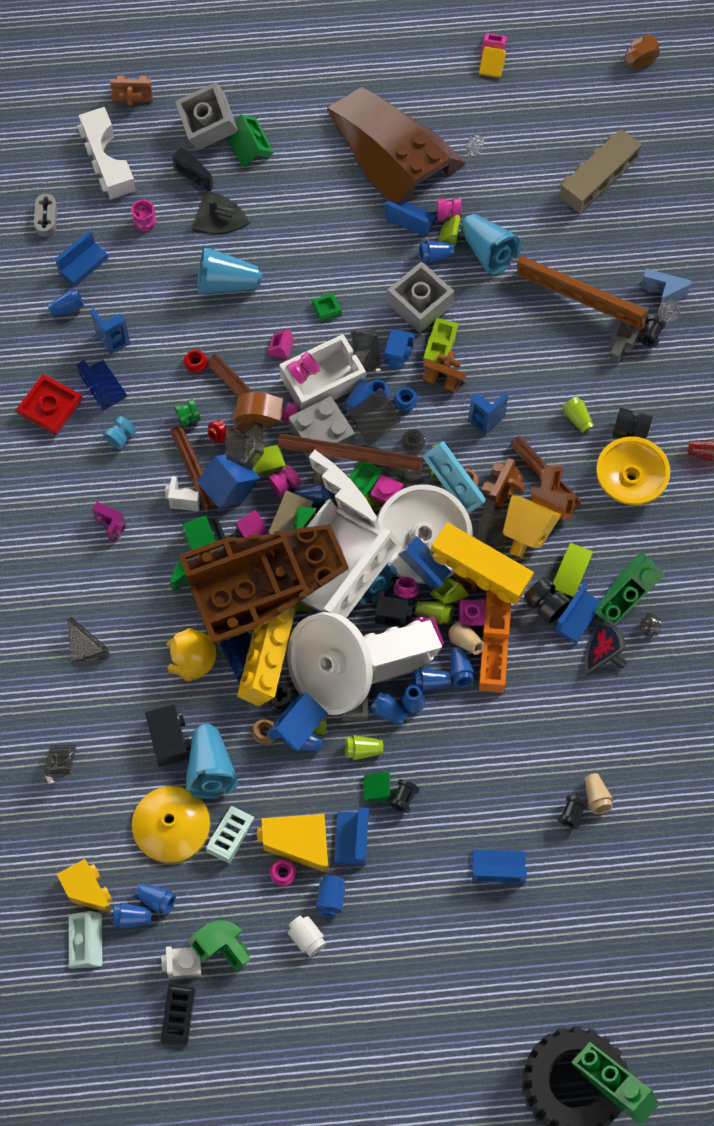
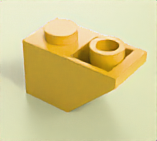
M86 859L57 874L72 903L106 913L112 911L109 902L113 901L106 886L102 889L100 888L97 880L101 876L94 864L89 866Z

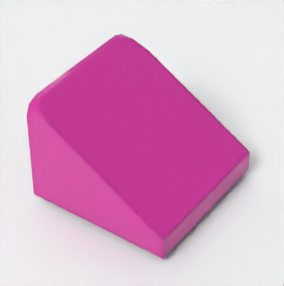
M486 33L482 43L481 56L483 55L484 47L505 50L507 37Z
M256 510L235 523L236 530L242 538L248 537L251 534L267 535L269 532Z

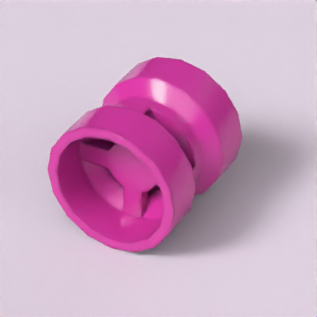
M438 198V222H445L455 215H460L461 217V198H454L452 201Z
M148 200L135 202L131 208L134 226L142 232L152 230L156 225L153 204Z
M308 351L302 354L298 361H292L287 365L289 371L300 385L307 381L310 375H316L321 371L319 365Z
M290 465L282 468L279 474H273L267 478L269 485L279 498L284 496L286 490L296 489L301 485L297 473Z

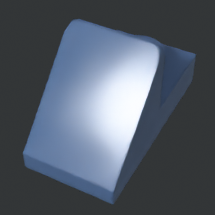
M645 269L640 288L646 289L651 293L663 294L659 309H662L686 297L691 280Z

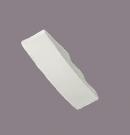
M314 450L309 456L312 468L322 474L325 488L335 494L338 508L380 530L375 513L351 479L334 463Z

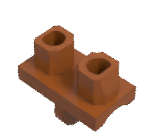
M117 76L116 79H110L112 102H127L128 106H133L134 102H152L151 79L148 76H139L137 79Z
M449 351L447 356L438 355L437 360L443 362L444 365L426 358L423 363L425 370L422 380L435 385L439 374L446 376L447 379L443 388L453 393L457 392L461 383L465 384L467 376H465V373L451 368V366L460 368L461 365L460 361L454 359L455 352Z
M509 458L506 463H494L491 474L497 481L496 483L487 481L481 489L483 496L493 500L495 506L501 509L508 497L511 498L515 493L523 494L525 490L524 484L521 483L523 476L520 475V471L514 466L515 460Z

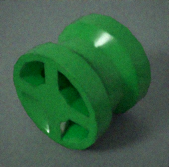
M193 399L188 400L184 405L178 404L174 406L178 420L183 428L187 427L191 422L198 423L201 421Z

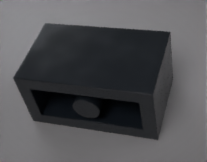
M174 704L145 712L158 766L162 767L188 760L187 751L191 750V744L188 735L183 736L181 727L186 726L182 711L177 712Z

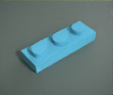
M444 441L422 456L446 490L461 502L467 513L484 504L486 498Z

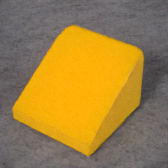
M484 47L479 74L501 78L506 51Z

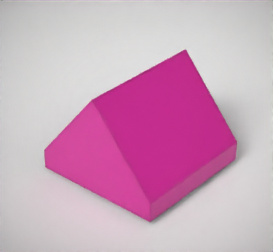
M285 329L273 334L268 355L288 360L294 342L291 330Z

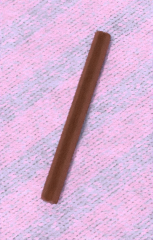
M280 434L278 440V447L281 449L313 453L316 450L324 456L414 471H421L423 467V458L419 456L287 434Z

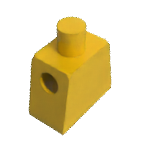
M512 495L503 529L505 536L514 539L509 553L523 558L527 546L541 548L561 514L521 496Z

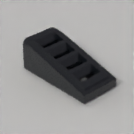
M182 145L172 156L174 170L211 191L213 189L212 174Z
M168 985L160 1042L188 1046L197 992L195 988ZM174 995L186 996L188 1001L174 1000ZM172 1007L187 1008L186 1013L172 1011ZM170 1018L185 1019V1024L172 1023ZM168 1030H183V1036L168 1034Z

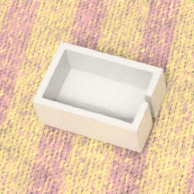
M343 334L308 351L319 365L321 371L316 375H310L307 381L301 385L293 377L287 365L292 361H298L302 354L279 364L280 378L294 402L298 404L300 411L329 396L333 400L352 392L360 379L366 381V371L357 356H353V349Z
M430 620L425 622L414 621L400 629L392 627L382 634L375 635V633H370L363 636L372 658L373 677L371 684L412 673L413 669H419V667L428 668L434 659L433 657L442 648Z

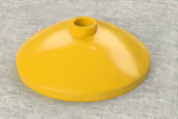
M623 437L611 442L603 449L598 458L596 474L602 489L614 500L627 505H643L657 499L664 492L670 479V465L664 452L653 442L640 437ZM627 476H633L635 480H629Z
M178 786L161 787L147 794L137 805L132 818V833L137 846L146 856L161 863H179L193 857L204 846L210 831V817L201 798L193 797L190 790L187 792L186 788ZM168 816L174 817V821L170 824L165 822Z

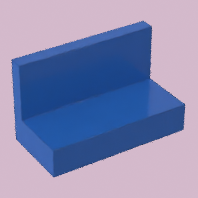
M388 200L385 204L386 220L423 237L427 236L436 221L435 214L407 201L400 206Z
M89 230L56 257L55 261L59 274L72 286L76 287L108 259V254L95 243L93 233Z
M94 308L90 310L96 335L109 354L130 344L126 321L121 313L103 322Z
M476 393L470 401L468 421L484 435H487L505 418L509 395L504 393L493 404H490L479 393Z
M418 536L398 554L432 590L440 587L443 584L442 581L451 573L446 565L438 564L433 560L432 556H430V549Z
M585 582L558 620L555 630L556 633L574 644L578 643L596 616L594 610L600 603L599 599L586 592L588 584Z
M305 692L295 697L266 734L272 740L282 737L294 750L298 751L328 713Z
M358 807V813L338 811L334 864L365 866L369 808Z
M473 849L472 882L525 884L527 879L525 851Z

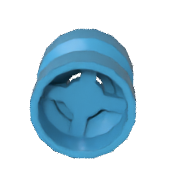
M118 416L113 422L114 426L108 428L103 433V437L113 447L121 450L126 445V440L132 438L137 430L126 418Z

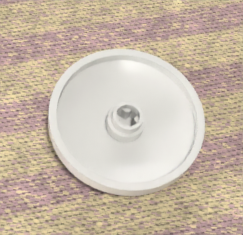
M414 485L400 490L385 502L377 516L380 531L386 528L401 543L388 562L397 569L398 577H411L418 584L426 583L398 555L416 536L431 550V545L446 522L473 537L469 515L461 502L448 491L432 485ZM446 565L451 571V573L447 576L450 577L455 573V571L453 568Z
M330 612L310 615L298 623L291 634L287 650L289 673L298 693L301 695L307 692L329 715H339L357 708L368 695L373 677L371 654L361 632L345 617Z

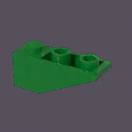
M641 551L622 570L594 612L602 620L616 625L665 574Z
M591 1042L571 1062L620 1110L639 1125H642L659 1106L653 1091Z

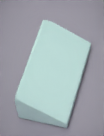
M93 911L69 915V968L102 966V915Z

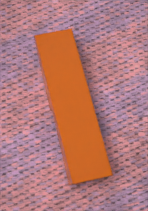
M486 590L485 624L483 628L484 649L481 654L479 691L504 693L511 602L506 603L502 601L491 590Z

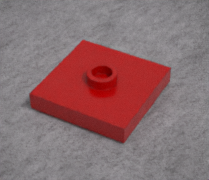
M42 374L17 407L16 413L57 436L83 401V396Z

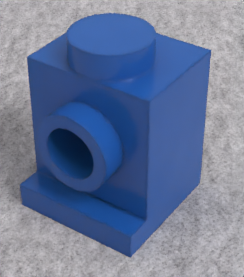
M391 329L384 353V364L394 369L403 368L404 361H409L411 351L414 347L415 334Z

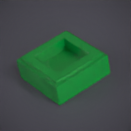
M334 292L312 299V305L320 323L342 315V310Z

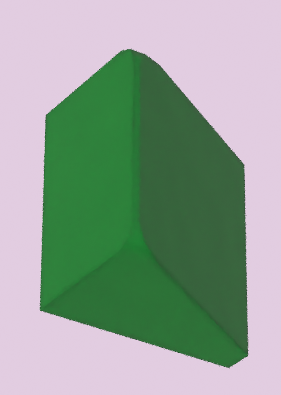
M298 506L294 514L293 531H297L298 528H305L313 518L316 508Z
M180 560L177 562L170 578L173 591L179 590L188 583Z
M390 772L364 775V801H389Z

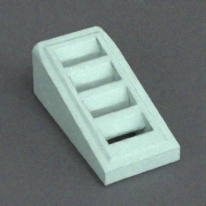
M231 806L206 847L207 853L230 864L255 818ZM233 815L244 820V825L231 820ZM228 824L239 829V833L228 829ZM223 833L235 838L232 842L222 837ZM218 842L229 846L228 851L218 846Z

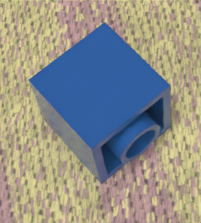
M239 452L215 456L197 483L216 506L222 508L241 504L260 477Z

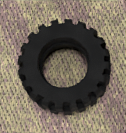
M573 1026L572 1029L563 1027L557 1029L552 1034H547L534 1046L522 1072L523 1084L521 1087L522 1094L526 1098L525 1104L528 1110L531 1109L535 1115L533 1118L538 1123L541 1122L545 1126H609L620 1115L622 1110L601 1091L591 1105L580 1109L569 1108L554 1097L549 1083L553 1066L565 1057L578 1056L589 1042L628 1071L627 1063L623 1062L620 1057L622 1055L618 1047L614 1048L610 1044L611 1040L608 1037L604 1036L602 1038L597 1035L596 1030L591 1028L587 1031L582 1030V1026Z

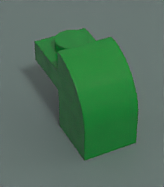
M212 921L194 933L188 940L189 945L203 963L220 951L237 972L251 959L246 946L236 940L242 930L229 921Z

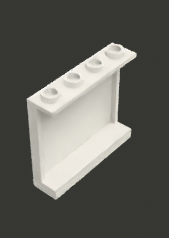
M328 499L307 527L330 524L349 569L301 600V602L319 612L336 613L347 618L401 543L391 531L386 528L380 531L338 509Z

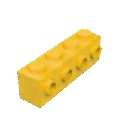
M446 522L431 545L430 556H432L434 561L441 565H448L454 569L456 574L463 578L468 577L472 579L481 589L491 590L506 603L511 602L517 605L531 583L534 574L533 571Z
M290 607L262 627L254 629L237 697L256 706H260L275 697L296 609Z

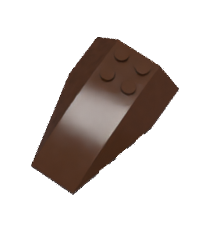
M363 87L327 107V111L337 129L345 137L347 146L352 149L355 160L363 168V174L366 179L388 201L399 206L413 198L415 185L442 169L449 175L465 165V161L437 133Z
M330 524L298 528L297 531L284 532V530L274 531V534L261 536L259 534H251L248 537L238 539L236 537H228L179 555L194 600L213 644L262 627L349 569Z

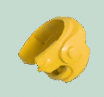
M188 628L176 634L166 643L167 646H170L171 659L174 663L170 664L167 669L170 673L180 676L185 681L189 682L207 675L215 663V645L205 633Z

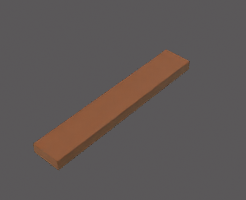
M522 255L518 258V276L636 328H643L646 321L645 309Z

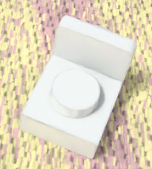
M172 477L171 484H167L165 489V499L169 500L170 508L199 511L201 503L199 492L188 488L178 490L177 477Z
M166 947V955H162L161 960L162 970L167 971L169 978L202 976L201 959L192 947L180 949Z

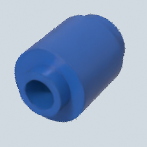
M324 876L323 882H320L316 909L321 911V915L336 917V913L342 912L346 886L343 885V878Z

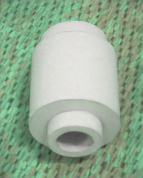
M299 916L289 924L291 929L288 931V935L303 953H307L309 957L318 953L326 945L323 939L324 935L309 916L305 918Z

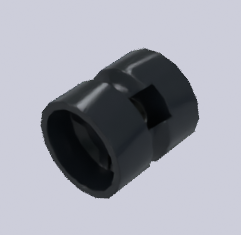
M620 407L612 437L617 439L623 437L647 439L653 416L641 412L635 416L632 410Z
M543 577L526 592L523 600L532 609L538 608V615L547 624H550L564 613L571 601L561 591L556 592V586L547 577Z

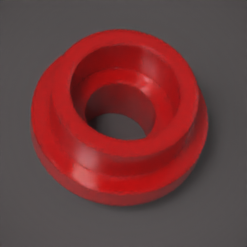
M191 350L184 357V367L191 373H199L206 368L207 357L199 350ZM193 361L200 362L198 364H192Z
M221 420L211 421L208 424L207 433L210 439L214 442L224 443L230 434L227 425Z

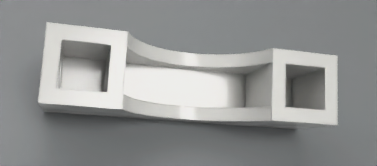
M105 107L80 114L81 124L77 125L81 138H86L87 140L84 145L88 156L93 155L94 160L91 162L95 174L100 173L99 183L102 191H107L110 200L135 192L134 178L127 161L113 159L104 153L105 146L114 138L112 124Z

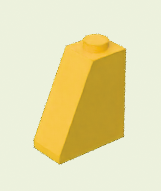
M325 814L261 818L262 827H257L258 843L263 842L264 851L322 872H328Z

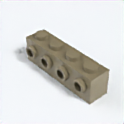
M622 129L615 135L611 134L600 149L596 148L585 163L581 162L570 177L566 176L562 180L559 198L580 214L639 158L642 144Z

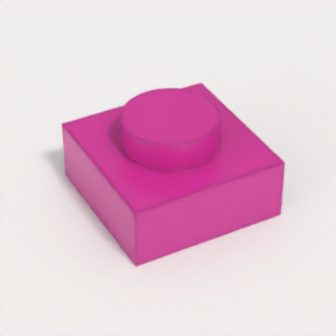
M381 474L370 494L371 499L385 504L390 497L403 489V484Z

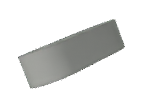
M42 194L35 201L34 226L38 235L49 237L56 231L57 204L52 195ZM45 203H49V205L47 206V211H44L43 209ZM47 219L48 224L46 228H42L44 220Z

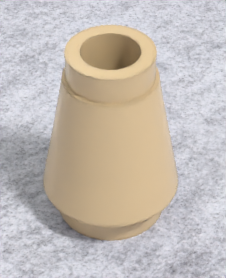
M457 622L450 628L448 635L452 644L475 655L482 652L484 642L481 641L470 626L460 625Z
M594 773L586 776L584 780L589 809L594 814H603L613 808V798L599 774Z

